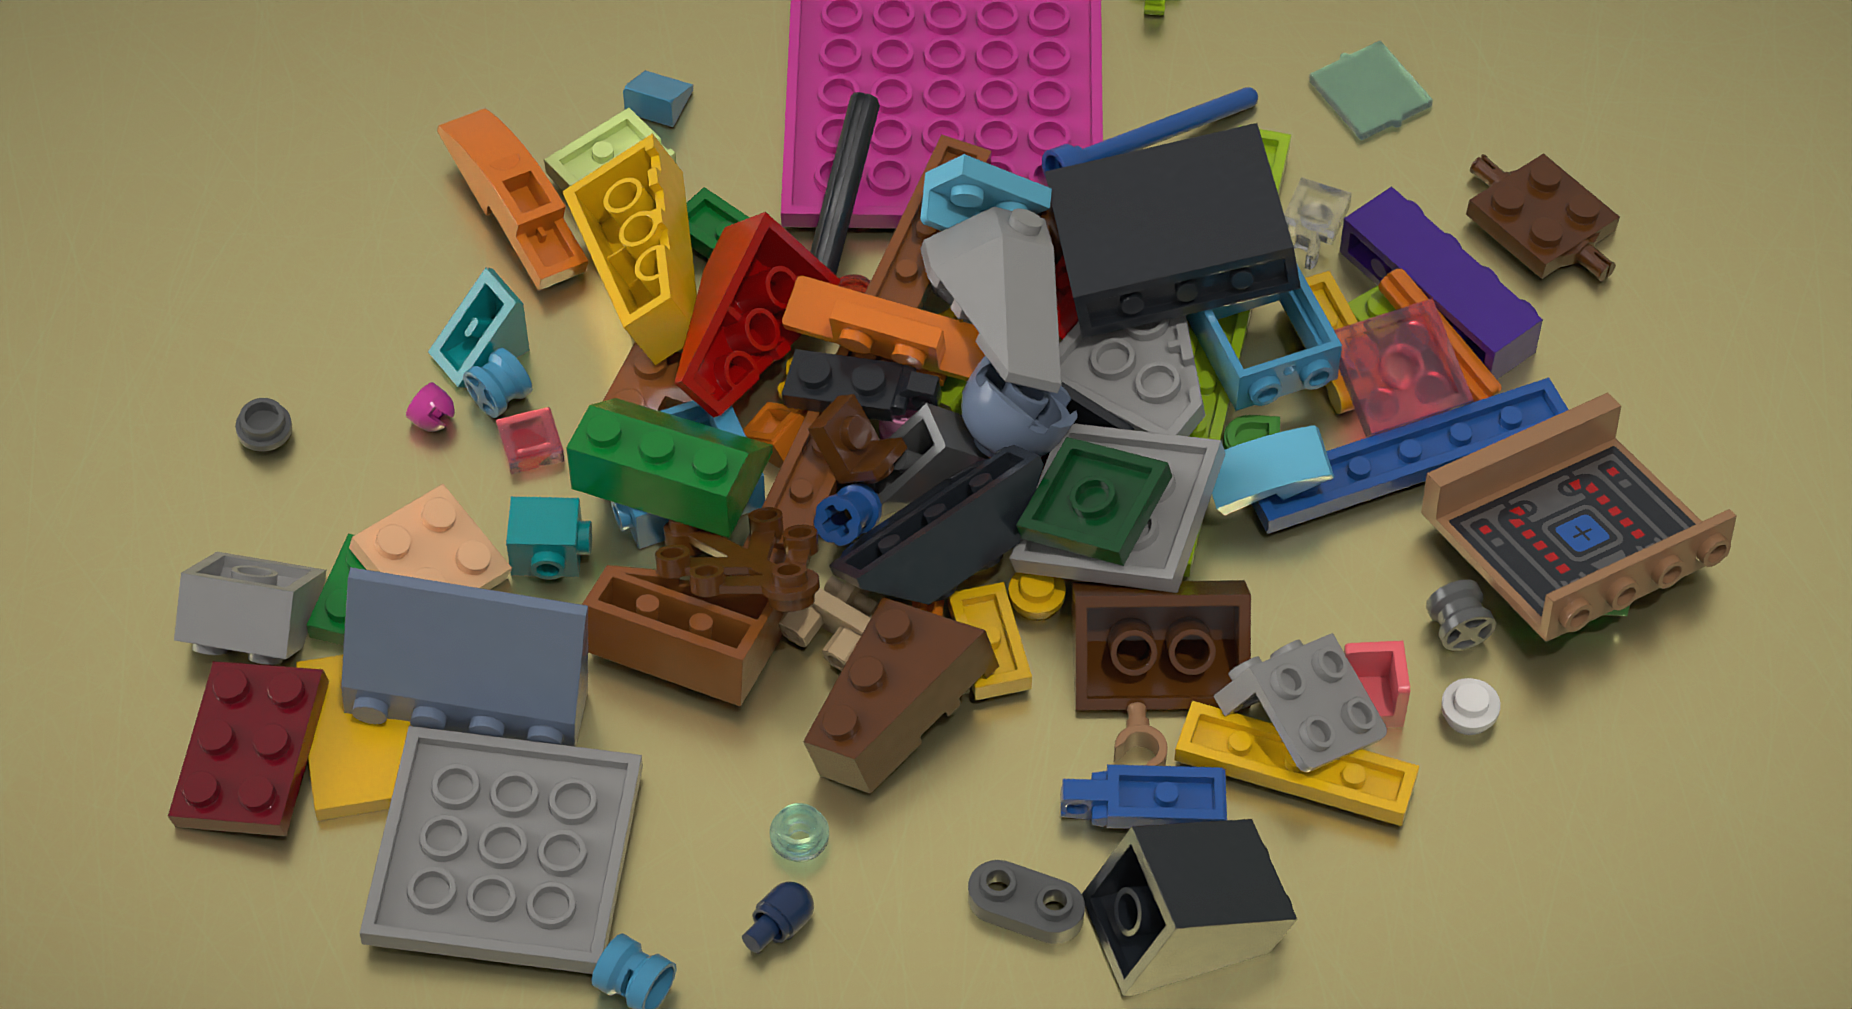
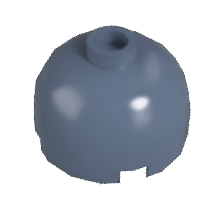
M986 356L977 365L962 392L961 409L966 427L974 438L976 447L989 457H993L996 451L1011 445H1016L1042 457L1050 453L1060 443L1077 419L1076 411L1070 414L1066 409V406L1071 401V397L1062 386H1060L1058 393L1005 382Z

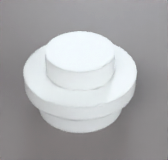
M1465 678L1453 682L1446 688L1442 697L1441 710L1452 729L1461 734L1476 735L1484 732L1496 722L1501 704L1497 692L1489 684L1478 679Z

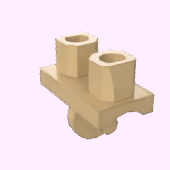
M831 576L827 580L824 590L819 588L815 593L813 605L800 611L784 612L779 622V627L784 637L801 647H806L820 627L832 633V638L822 652L824 658L832 666L842 671L879 603L867 597L869 594L868 590L860 589L847 581L844 583Z

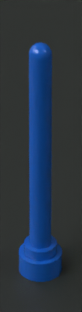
M1245 87L1083 149L1080 146H1072L1070 144L1060 145L1044 152L1042 156L1043 173L1045 175L1046 171L1141 150L1249 109L1257 104L1258 93L1251 87Z

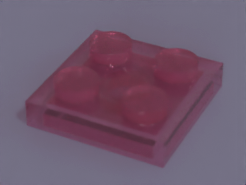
M1433 298L1334 330L1342 344L1339 370L1366 438L1470 404L1473 401Z

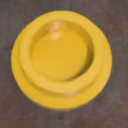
M1016 572L1009 582L1008 597L1011 605L1022 617L1029 620L1041 621L1048 619L1061 608L1065 600L1066 587L1062 578Z

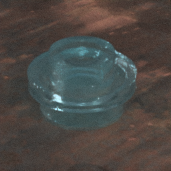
M795 803L786 806L775 816L770 826V842L773 849L781 857L790 861L803 862L816 858L825 850L829 841V825L827 820L817 809L808 804ZM798 831L810 835L805 839L790 838L793 833Z

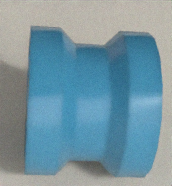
M498 348L492 352L488 363L484 366H473L464 372L463 375L464 384L472 399L480 409L492 418H497L503 414L511 400L524 399L533 390L532 382L522 364L511 352L504 348Z

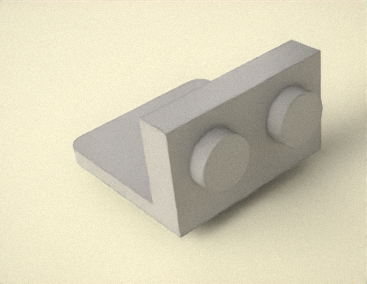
M1333 633L1304 645L1300 639L1295 640L1272 653L1270 659L1263 662L1259 656L1243 662L1228 673L1232 682L1214 695L1224 716L1261 702L1296 766L1303 772H1311L1375 744L1387 734L1384 721L1349 660L1345 657V653Z

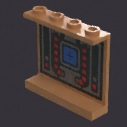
M1608 392L1437 468L1426 475L1421 514L1545 642L1566 632L1578 631L1589 621L1610 611L1622 610L1628 607L1634 600L1659 588L1671 587L1680 578L1701 568L1717 565L1728 556L1731 548L1737 515L1728 509L1701 521L1616 439L1621 405Z

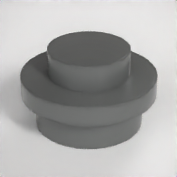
M257 398L243 406L236 420L235 428L239 441L245 447L254 451H270L280 447L288 440L292 432V421L289 412L277 401L270 398Z

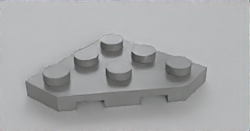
M1186 315L1087 338H1082L1078 321L1060 342L1061 381L1129 423L1135 431L1189 436L1205 417Z

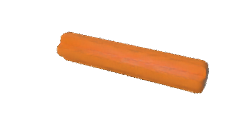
M1395 269L1388 273L1378 284L1380 292L1472 401L1476 402L1499 394L1502 389L1499 381L1405 270Z

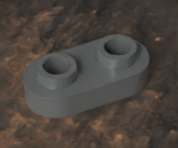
M1005 860L987 861L979 865L969 878V906L979 919L987 923L1049 944H1060L1073 939L1083 926L1084 898L1080 891L1069 882ZM993 882H1002L1008 887L1002 891H995L988 885ZM1050 901H1057L1065 907L1055 911L1048 909L1045 904Z

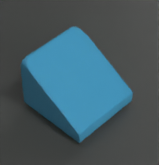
M645 70L625 86L623 90L624 109L630 108L638 117L673 127L693 92V84Z

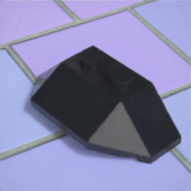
M1011 445L996 451L995 455L990 459L978 461L945 479L856 539L842 552L841 557L835 559L829 565L833 575L860 589L928 605L948 598L957 590L960 583L978 571L995 566L1001 561L1004 553L1020 543L1021 536L1016 525L1037 489L1044 466L1040 455L1016 445Z

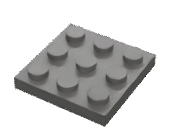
M1073 424L1060 443L1050 451L1038 486L1066 437L1168 462L1172 478L1124 566L1021 538L1020 543L1014 546L1010 557L1015 572L1177 593L1225 457L1222 441Z

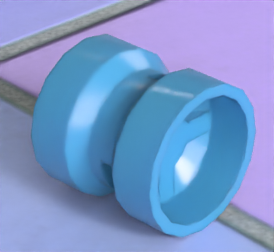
M622 933L617 935L607 945L598 959L591 979L592 986L610 996L615 994L622 995L626 998L627 1006L632 1009H657L673 984L677 967L674 962L660 954L649 956L644 953L641 943Z

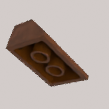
M1245 580L1181 581L1177 593L1096 582H1072L1075 709L1127 710L1128 705L1135 702L1143 703L1146 706V710L1190 709L1192 701L1220 708L1214 695L1232 682L1228 674L1232 669L1251 659V593Z

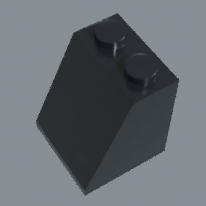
M1252 819L1132 826L1082 893L1085 907L1123 997L1134 996L1268 954L1297 920L1291 900L1281 884L1271 862L1268 849L1263 844Z

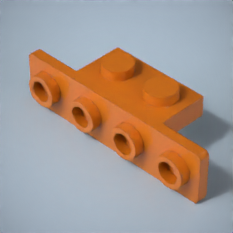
M805 276L797 278L782 318L783 327L787 330L836 343L856 353L874 354L894 360L898 364L912 366L916 369L923 368L964 381H968L977 365L985 356L975 342L979 332L973 324Z

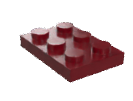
M213 661L168 813V817L175 827L287 836L329 684V679L323 669Z

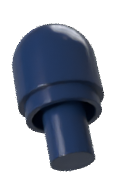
M791 881L775 886L756 905V910L752 914L754 924L742 935V940L746 947L752 952L759 953L771 941L782 943L785 940L791 939L810 920L813 914L814 900L810 891L802 884Z

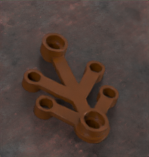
M773 507L758 508L748 514L751 539L748 549L721 535L670 519L664 525L665 546L655 552L657 574L668 579L690 576L692 594L699 597H712L719 594H763L768 598V604L772 609L782 612L800 611L814 604L815 593L820 588L819 575L814 570L808 569L811 556L819 551L818 534L815 527L811 525H794L784 530L781 510ZM783 535L784 553L787 557L785 562L775 564L770 561L776 538ZM704 552H706V553H708V554L714 556V557H690V556L700 555V554H702V553H704ZM725 575H750V576H725Z

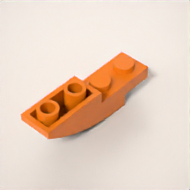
M484 108L438 125V134L485 215L491 213L495 215L538 290L586 272L588 259L563 218L566 209L565 204L533 156L498 117Z

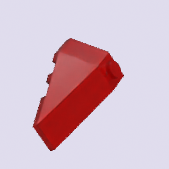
M767 212L725 227L703 270L674 384L713 418L721 416L759 380V375L768 366L785 356L791 350L790 346L803 335L785 329L782 323V318L797 278L805 276L837 286L841 281Z

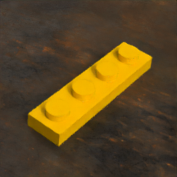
M1195 701L1191 703L1175 748L1174 757L1175 761L1195 767L1225 769L1226 776L1399 826L1403 825L1419 771V765L1361 749L1311 772H1303L1296 766L1272 723L1237 713L1224 716L1220 708Z

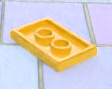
M343 654L296 662L297 668L323 669L329 679L308 757L317 821L389 809L408 727L412 726L410 721L387 718L384 723L369 724L358 720L353 714L344 713L341 689Z

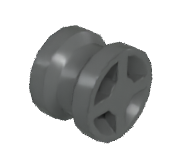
M1458 580L1451 582L1436 590L1426 602L1429 616L1433 621L1440 623L1441 627L1438 635L1442 644L1448 650L1459 651L1472 648L1489 638L1496 629L1497 623L1491 611L1481 605L1483 593L1475 581Z

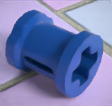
M853 483L843 487L838 493L824 498L816 507L814 525L817 533L824 541L835 543L838 546L853 542L860 534L870 531L879 523L882 516V504L879 496L872 488L864 484ZM845 509L850 512L852 519L849 520L845 515Z

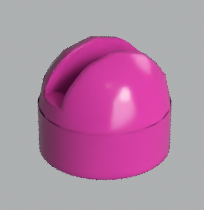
M431 382L415 395L407 408L406 418L423 430L437 432L447 427L440 420L444 414L452 418L454 417V402L446 391L434 382Z

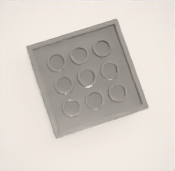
M409 726L361 924V943L363 945L593 974L598 959L608 945L643 768L642 755Z

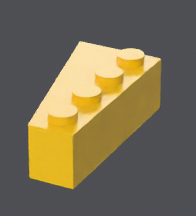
M652 133L562 192L624 329L656 365L684 347L697 298L683 172Z

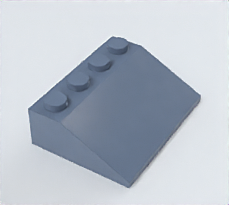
M350 567L347 584L341 683L344 713L353 714L358 720L369 724H381L388 718L410 721V724L414 727L576 747L588 694V606Z

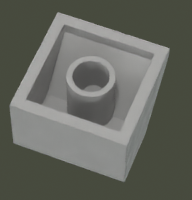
M215 552L181 572L174 641L192 643V650L202 654L222 655L226 654L227 650L248 653V659L252 662L280 664L283 662V659L289 658L303 648L308 634L306 624L322 592L327 570Z

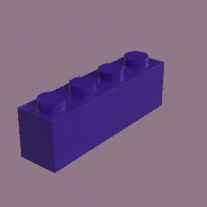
M1391 186L1344 218L1339 252L1377 286L1391 271L1395 269L1405 270L1497 380L1536 353L1543 319L1538 316L1535 308L1526 300L1519 299L1500 282L1494 271L1489 267L1479 264L1462 249V246L1453 235L1444 233L1429 220L1415 202L1407 200Z

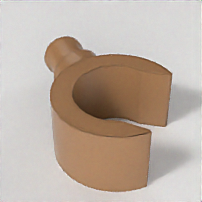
M1131 703L1127 707L1129 719L1126 721V728L1118 734L1115 740L1113 763L1121 759L1128 750L1135 747H1144L1155 754V757L1148 761L1147 766H1166L1168 746L1164 735L1156 728L1150 726L1149 719L1146 717V706L1143 703Z

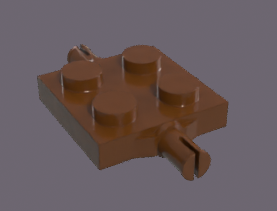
M1543 153L1518 170L1504 172L1485 154H1482L1481 158L1477 157L1470 167V172L1475 174L1489 188L1469 200L1466 215L1541 279L1559 267L1574 263L1582 264L1599 281H1604L1605 278L1607 279L1616 268L1615 262L1609 260L1595 246L1598 242L1616 231L1620 216Z

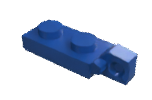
M1107 764L1106 771L1093 772L1091 779L1062 780L1060 793L1061 817L1092 819V825L1130 829L1132 826L1227 820L1225 769L1219 767Z

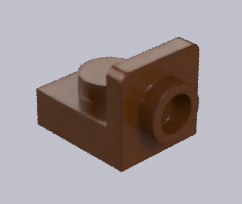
M854 394L837 396L808 428L839 484L864 481L866 484H873L883 480L892 473L894 463L907 449V445L902 437L879 439Z

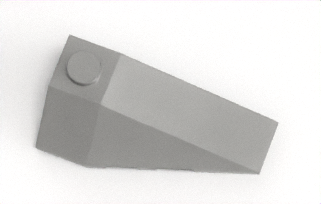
M992 207L924 239L920 250L928 279L936 289H947L954 298L951 310L958 319L969 318L978 330L979 334L975 342L1003 380L1009 383L1058 393L1061 386L1054 247L1045 219L1026 209L1018 208L1010 211Z

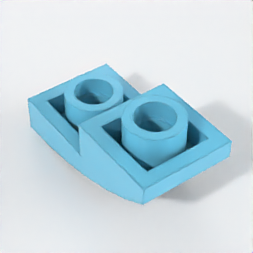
M1312 425L1287 430L1225 449V457L1212 496L1216 509L1222 514L1227 515L1273 494H1277L1285 500L1334 479L1335 477L1319 428Z

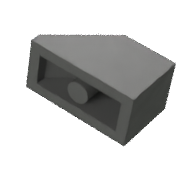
M926 403L889 437H902L907 445V449L894 463L892 473L883 480L873 484H866L864 481L857 483L872 488L879 496L882 504V516L901 510L945 479L978 461L990 459V457L976 447L974 438L966 427L962 414Z

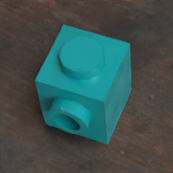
M511 496L506 540L509 565L512 567L511 575L536 576L548 580L560 577H579L581 555H591L592 522L582 521L579 498Z

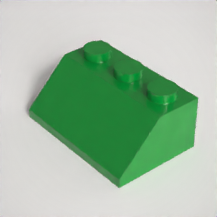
M613 398L589 405L566 450L571 489L730 538L773 453V445L622 399Z

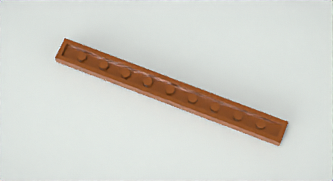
M941 134L865 294L917 309H923L933 284L927 277L920 248L924 239L941 232L924 225L920 219L925 173L963 154L991 164V150ZM841 345L836 352V355L893 362L891 359L870 353H856ZM807 412L762 508L773 507L782 511L784 530L794 525H811L815 527L814 518L817 505L824 498L834 495L840 485L808 430L823 412ZM750 533L743 545L746 549H748L751 539ZM783 535L776 538L770 561L775 564L785 562L787 557L784 553ZM732 575V576H750V575Z

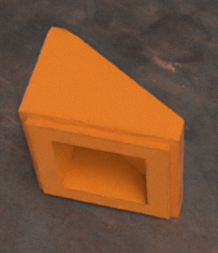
M767 402L745 426L743 431L747 438L773 445V453L768 462L781 468L808 410L787 408L784 404Z

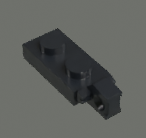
M795 349L781 395L784 406H787V408L824 412L837 396L854 394L868 419L893 422L894 416L905 415L906 410L918 411L926 403L939 407L942 391L938 376L916 372V368L895 362Z

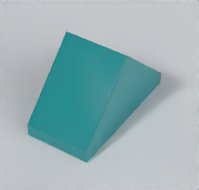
M485 267L428 351L455 385L461 388H466L463 380L464 372L473 366L482 367L487 364L490 354L498 348L508 350L516 358L530 351L524 304L493 268Z

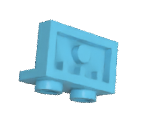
M963 154L925 173L920 219L924 225L943 231L992 207L1010 211L1020 208L1039 214L1050 209L1052 188Z

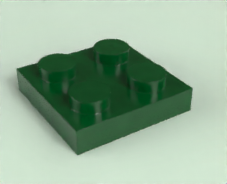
M1066 437L1016 525L1020 536L1024 540L1124 566L1172 478L1169 464L1165 461Z

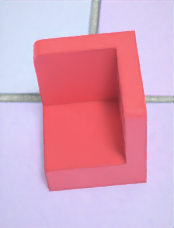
M1404 641L1346 644L1344 646L1345 657L1349 660L1384 721L1386 728L1404 727L1410 696V682Z

